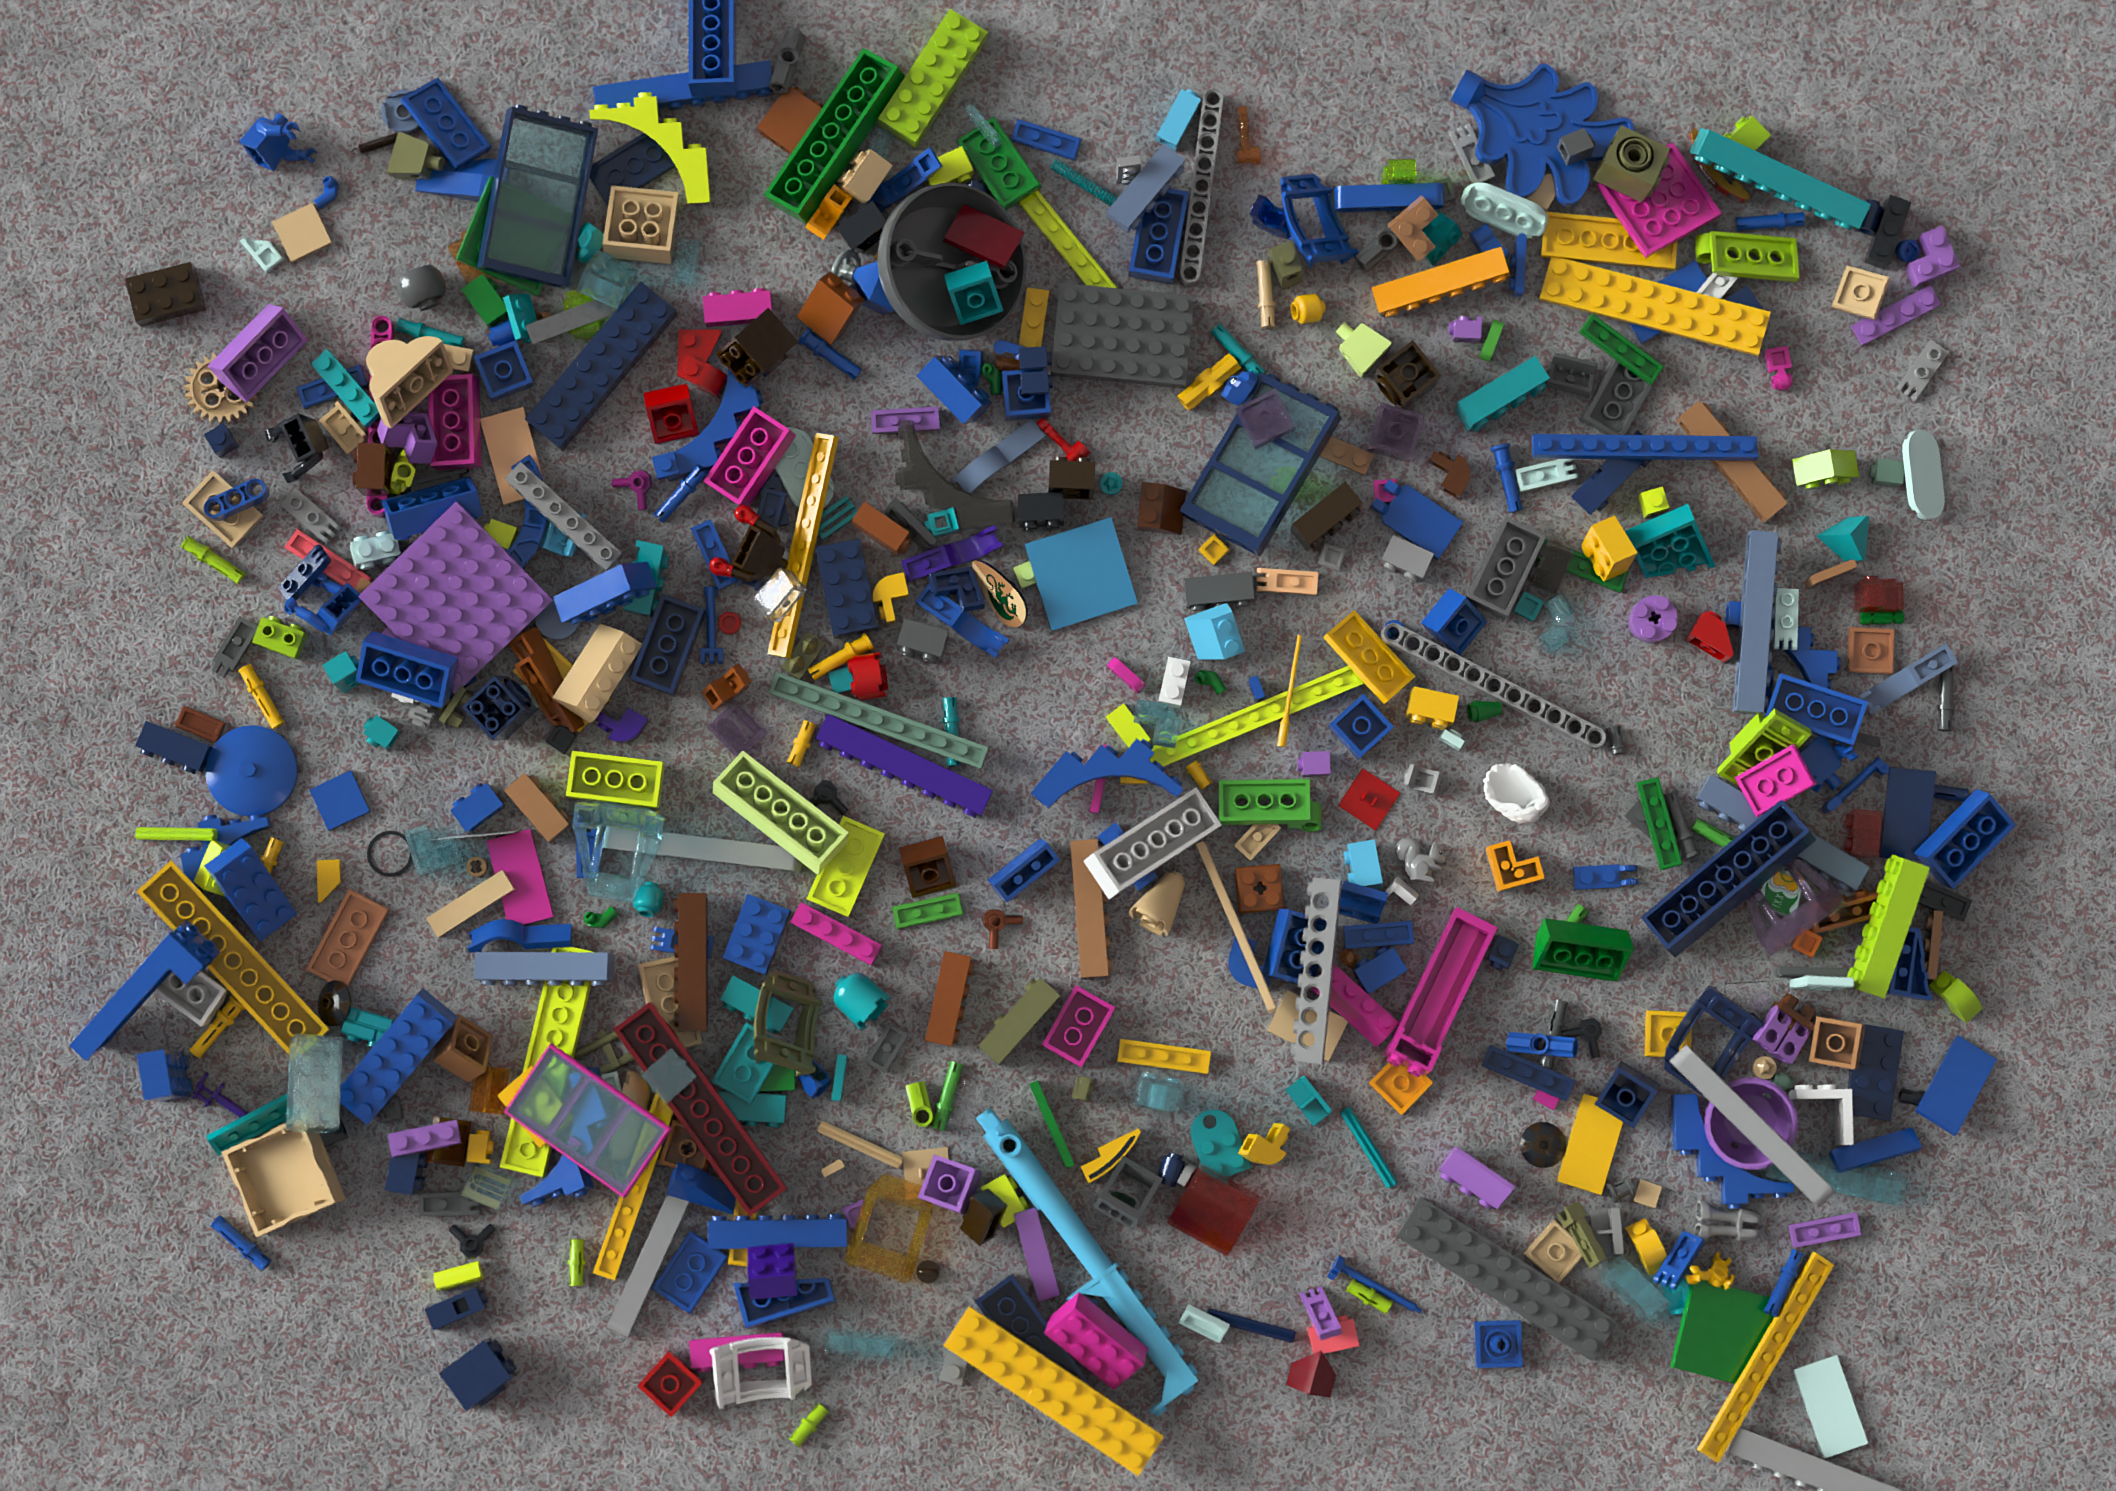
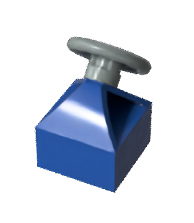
M854 250L841 252L835 259L831 272L840 277L841 280L849 281L848 286L850 288H856L858 294L865 299L862 304L863 306L882 315L894 311L881 286L877 262L861 266V259L857 252ZM851 257L854 260V264H850ZM844 260V264H843V267H842V269H841V272L838 274V269H839V267H840V264H841L842 261Z

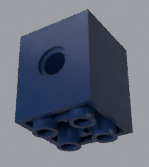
M494 676L462 706L492 741L507 740L538 710L531 702L527 692L508 676Z
M488 1338L481 1341L439 1373L465 1411L474 1408L476 1405L480 1408L505 1390L504 1384L517 1375L514 1372L517 1369L510 1358H504L501 1354L503 1348L496 1339L491 1340Z

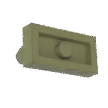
M807 630L792 651L791 659L787 658L781 668L796 679L801 680L807 672V668L812 665L826 643Z

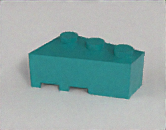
M637 540L635 547H638L636 558L632 563L648 562L657 587L650 590V595L646 597L633 598V603L624 606L623 610L627 613L652 618V614L655 613L659 602L656 599L657 593L662 591L665 578H662L663 569L668 568L670 556H667V551L662 545Z

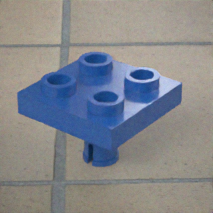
M1521 1320L1474 1321L1476 1368L1523 1367Z

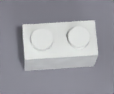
M1168 657L1158 704L1175 708L1181 707L1190 661Z

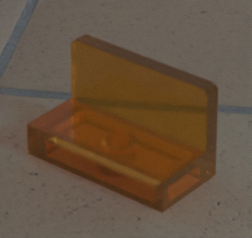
M487 1066L486 1072L473 1079L469 1111L504 1115L505 1105L497 1095L508 1085L509 1069Z

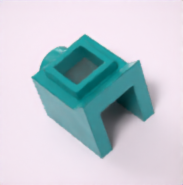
M953 507L928 514V520L924 521L926 529L935 538L959 532Z

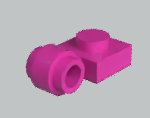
M1788 346L1766 349L1764 355L1768 373L1776 372L1775 376L1771 377L1773 389L1778 391L1788 390L1793 385L1791 374L1785 372V370L1792 368Z

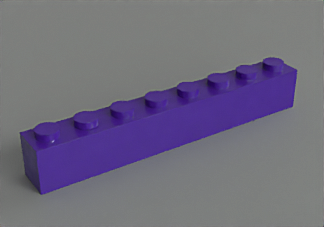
M827 714L816 737V740L820 742V747L831 751L832 748L841 751L839 755L850 761L854 757L861 761V766L869 770H873L874 767L882 770V776L891 780L897 777L903 780L902 785L910 789H914L916 786L923 790V795L932 799L938 796L944 799L943 804L954 809L957 805L964 809V814L976 818L977 815L982 817L993 793V790L829 714Z

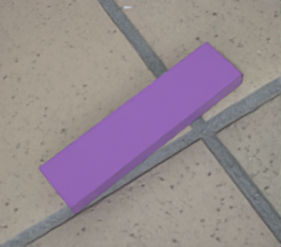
M1036 1207L1014 1213L1037 1301L1059 1296V1289Z

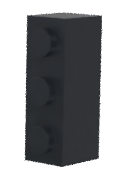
M1890 195L1885 200L1883 211L1875 234L1872 236L1864 263L1884 270L1890 265L1912 202L1894 195Z

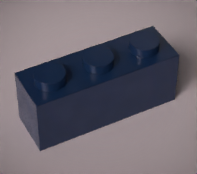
M145 721L135 745L141 748V754L153 758L154 754L162 757V762L172 766L175 765V762L184 765L182 770L195 774L196 771L203 773L208 755L212 749L207 744Z

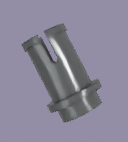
M1621 726L1606 728L1610 742L1608 750L1611 751L1612 755L1624 754L1627 746L1623 743Z

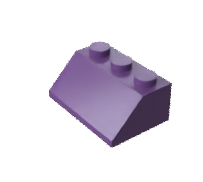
M1458 1147L1451 1149L1438 1169L1442 1173L1440 1176L1442 1179L1450 1184L1453 1181L1461 1186L1459 1190L1469 1197L1474 1194L1480 1199L1478 1203L1488 1210L1491 1207L1498 1209L1515 1188L1513 1184Z

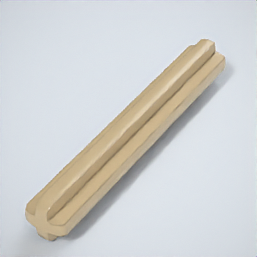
M822 1121L818 1127L819 1133L895 1168H900L903 1162V1157L825 1121Z

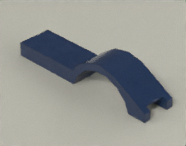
M765 487L757 514L761 516V519L775 527L777 531L787 493ZM764 577L750 582L738 579L737 586L742 587V584L755 587L754 590L759 592Z

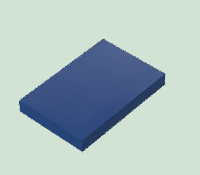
M690 1230L651 1289L691 1314L728 1258V1255L719 1249H708V1242Z

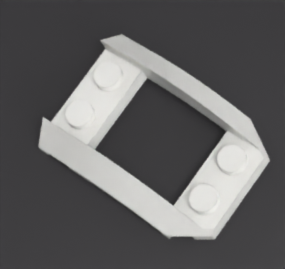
M779 1337L753 1338L714 1347L709 1351L713 1360L715 1390L712 1391L719 1409L724 1408V1405L734 1402L740 1404L766 1398H790V1400H794L795 1395L802 1389L805 1391L812 1385L809 1345L805 1342ZM762 1349H784L787 1380L739 1382L737 1354Z

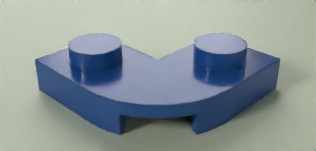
M1234 937L1228 959L1230 973L1238 983L1258 989L1236 937ZM1247 938L1254 954L1257 941ZM1259 965L1261 972H1263L1264 966ZM1263 976L1267 986L1269 987L1271 978Z

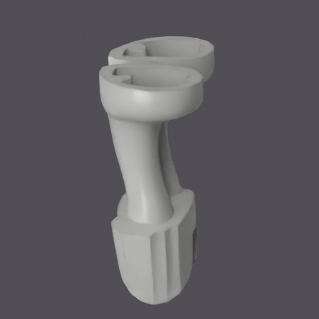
M1705 1200L1697 1201L1696 1218L1699 1221L1713 1220L1733 1223V1226L1697 1223L1694 1235L1703 1238L1704 1242L1712 1236L1736 1237L1737 1241L1760 1238V1230L1749 1227L1742 1228V1222H1748V1224L1761 1223V1214L1739 1208L1737 1212L1719 1211L1711 1208Z

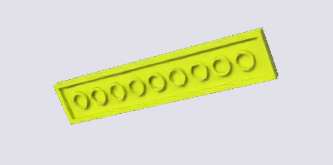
M557 947L552 948L551 952L593 951H588L575 947ZM544 982L523 1072L531 1065H536L551 1043L574 1058L592 982H584V986H570V982H562L561 986H548V982ZM555 1057L542 1076L561 1100L564 1101L571 1068ZM511 1118L500 1167L545 1178L552 1146L547 1143L543 1148H539L521 1124Z

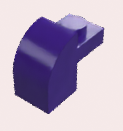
M629 707L619 722L602 712L595 719L599 722L597 726L607 733L610 729L612 730L609 739L616 743L634 741L641 735L649 722L648 719Z

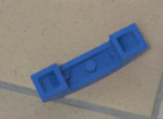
M929 147L915 157L912 163L885 183L880 184L869 202L874 201L887 209L929 180L943 167L933 149Z

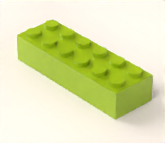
M949 9L878 117V126L917 149L988 40V31L954 10Z
M1893 854L1891 859L1889 858L1886 861L1884 867L1886 874L1884 880H1881L1878 884L1877 893L1879 894L1877 900L1870 907L1869 914L1871 917L1869 923H1866L1863 928L1862 937L1864 938L1862 944L1856 948L1854 967H1851L1847 974V978H1854V986L1852 987L1885 999L1930 867Z

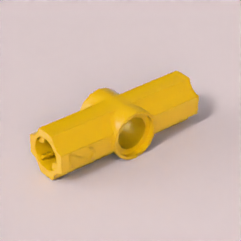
M1228 353L1212 368H1207L1195 378V382L1182 391L1177 398L1185 409L1190 412L1205 398L1214 395L1215 390L1219 391L1223 387V383L1241 369L1240 365Z

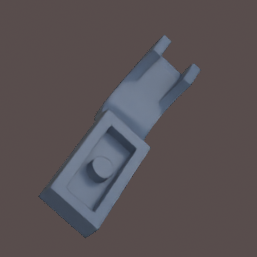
M1031 418L999 444L973 460L952 479V482L954 484L958 482L965 491L963 496L965 498L968 497L990 476L1003 467L1010 465L1046 437L1045 434Z
M1947 643L1858 697L1868 701L1867 705L1870 709L1868 713L1872 715L1955 665L1958 661Z

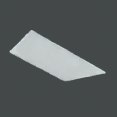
M517 831L452 836L439 839L515 833Z

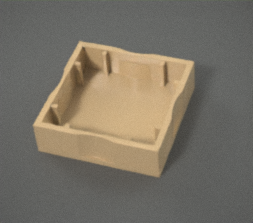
M312 1114L300 1116L272 1129L261 1137L249 1139L222 1152L233 1182L241 1193L244 1209L256 1237L272 1233L346 1200Z

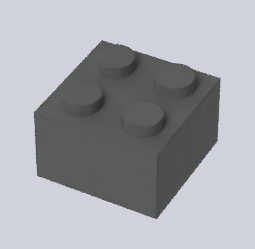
M904 618L897 647L903 656L914 658L917 655L921 656L923 661L936 664L937 661L942 662L949 632L945 629Z

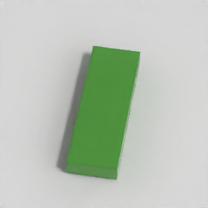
M959 892L892 907L897 929L964 915Z

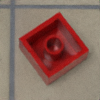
M670 1350L637 1387L665 1413L673 1417L705 1381Z

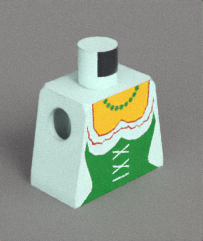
M1788 863L1782 868L1781 872L1776 873L1757 890L1751 903L1789 919L1795 918L1803 882L1793 878L1798 866Z

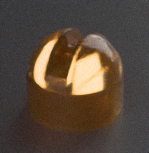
M1345 949L1338 957L1349 968H1353L1359 959L1357 952L1355 955L1351 953L1353 949Z

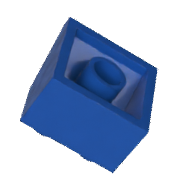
M1450 588L1421 622L1430 634L1459 656L1487 623L1486 619L1465 596Z

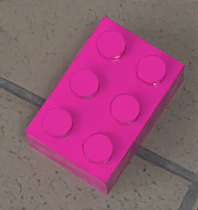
M1075 985L1042 1046L1082 1068L1116 1007Z

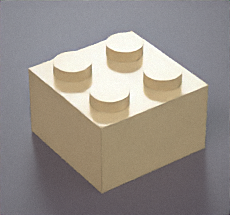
M872 149L861 151L860 154L857 152L849 162L851 164L847 172L843 171L838 178V187L851 195V200L856 204L865 203L870 200L893 165Z

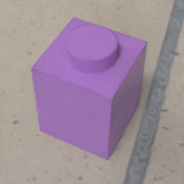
M1330 751L1302 752L1301 758H1297V770L1302 771V777L1329 776L1331 774Z

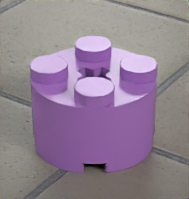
M1657 595L1647 596L1632 608L1628 619L1629 628L1637 639L1645 643L1654 644L1661 642L1676 628L1678 620L1677 611L1666 597ZM1651 615L1657 618L1655 623L1653 621L1649 622L1648 618Z

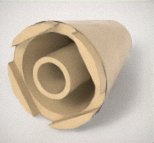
M1176 871L1166 872L1131 907L1129 911L1130 917L1133 920L1135 917L1141 920L1139 925L1146 930L1160 936L1164 932L1165 936H1168L1185 888L1184 877Z

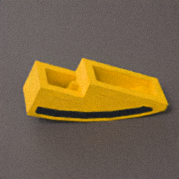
M1139 1128L1097 1148L1101 1157L1081 1166L1088 1183L1100 1178L1120 1162L1121 1158L1128 1153L1141 1133Z

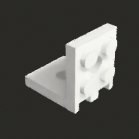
M1794 1085L1795 1090L1788 1091L1790 1099H1834L1835 1145H1854L1852 1089H1836V1085H1817V1089H1813V1085Z

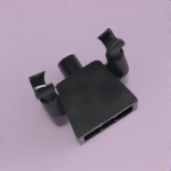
M299 413L265 431L267 441L272 440V443L278 440L280 434H284L298 463L302 462L294 467L292 472L282 474L287 483L300 479L299 477L323 459V452L329 449L326 437L322 433L318 422Z

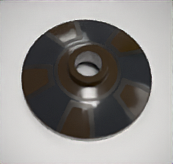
M334 980L328 982L322 988L318 998V1012L321 1020L326 1025L339 1026L349 1015L351 994L343 982Z
M1534 1123L1521 1136V1153L1524 1159L1535 1167H1551L1557 1164L1565 1153L1566 1142L1564 1135L1558 1127L1551 1123ZM1543 1140L1548 1143L1546 1149L1540 1147V1142Z

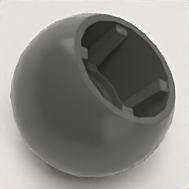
M424 265L400 275L396 282L398 297L405 306L410 309L419 307L420 311H425L439 304L438 300L445 295L446 283L442 273L435 266Z

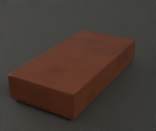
M183 705L174 726L216 743L220 739L226 723Z

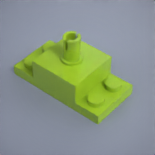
M1776 709L1767 717L1757 713L1730 741L1731 754L1717 768V773L1738 785L1735 779L1736 776L1792 744L1799 748L1812 735L1811 729Z

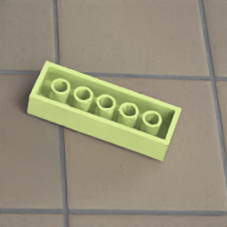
M744 751L713 782L714 795L817 875L824 870L848 842V831Z

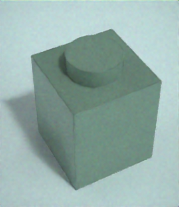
M1877 459L1874 465H1870L1869 478H1872V484L1900 487L1904 481V462Z

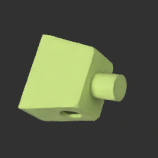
M1344 322L1336 331L1345 340L1340 345L1339 351L1360 377L1381 358L1392 344L1363 323L1353 330Z

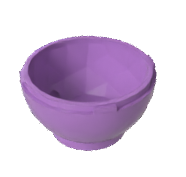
M1755 1077L1740 1078L1727 1083L1792 1147L1798 1130L1797 1113L1793 1102L1779 1086L1765 1079ZM1763 1093H1768L1771 1095V1098H1767ZM1711 1102L1709 1103L1704 1120L1705 1132L1709 1144L1718 1156L1733 1166L1748 1170L1762 1169L1774 1164ZM1733 1141L1738 1144V1148L1732 1147L1731 1142Z

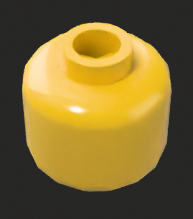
M1314 293L1297 296L1294 302L1291 303V315L1300 324L1319 322L1326 310L1324 301Z

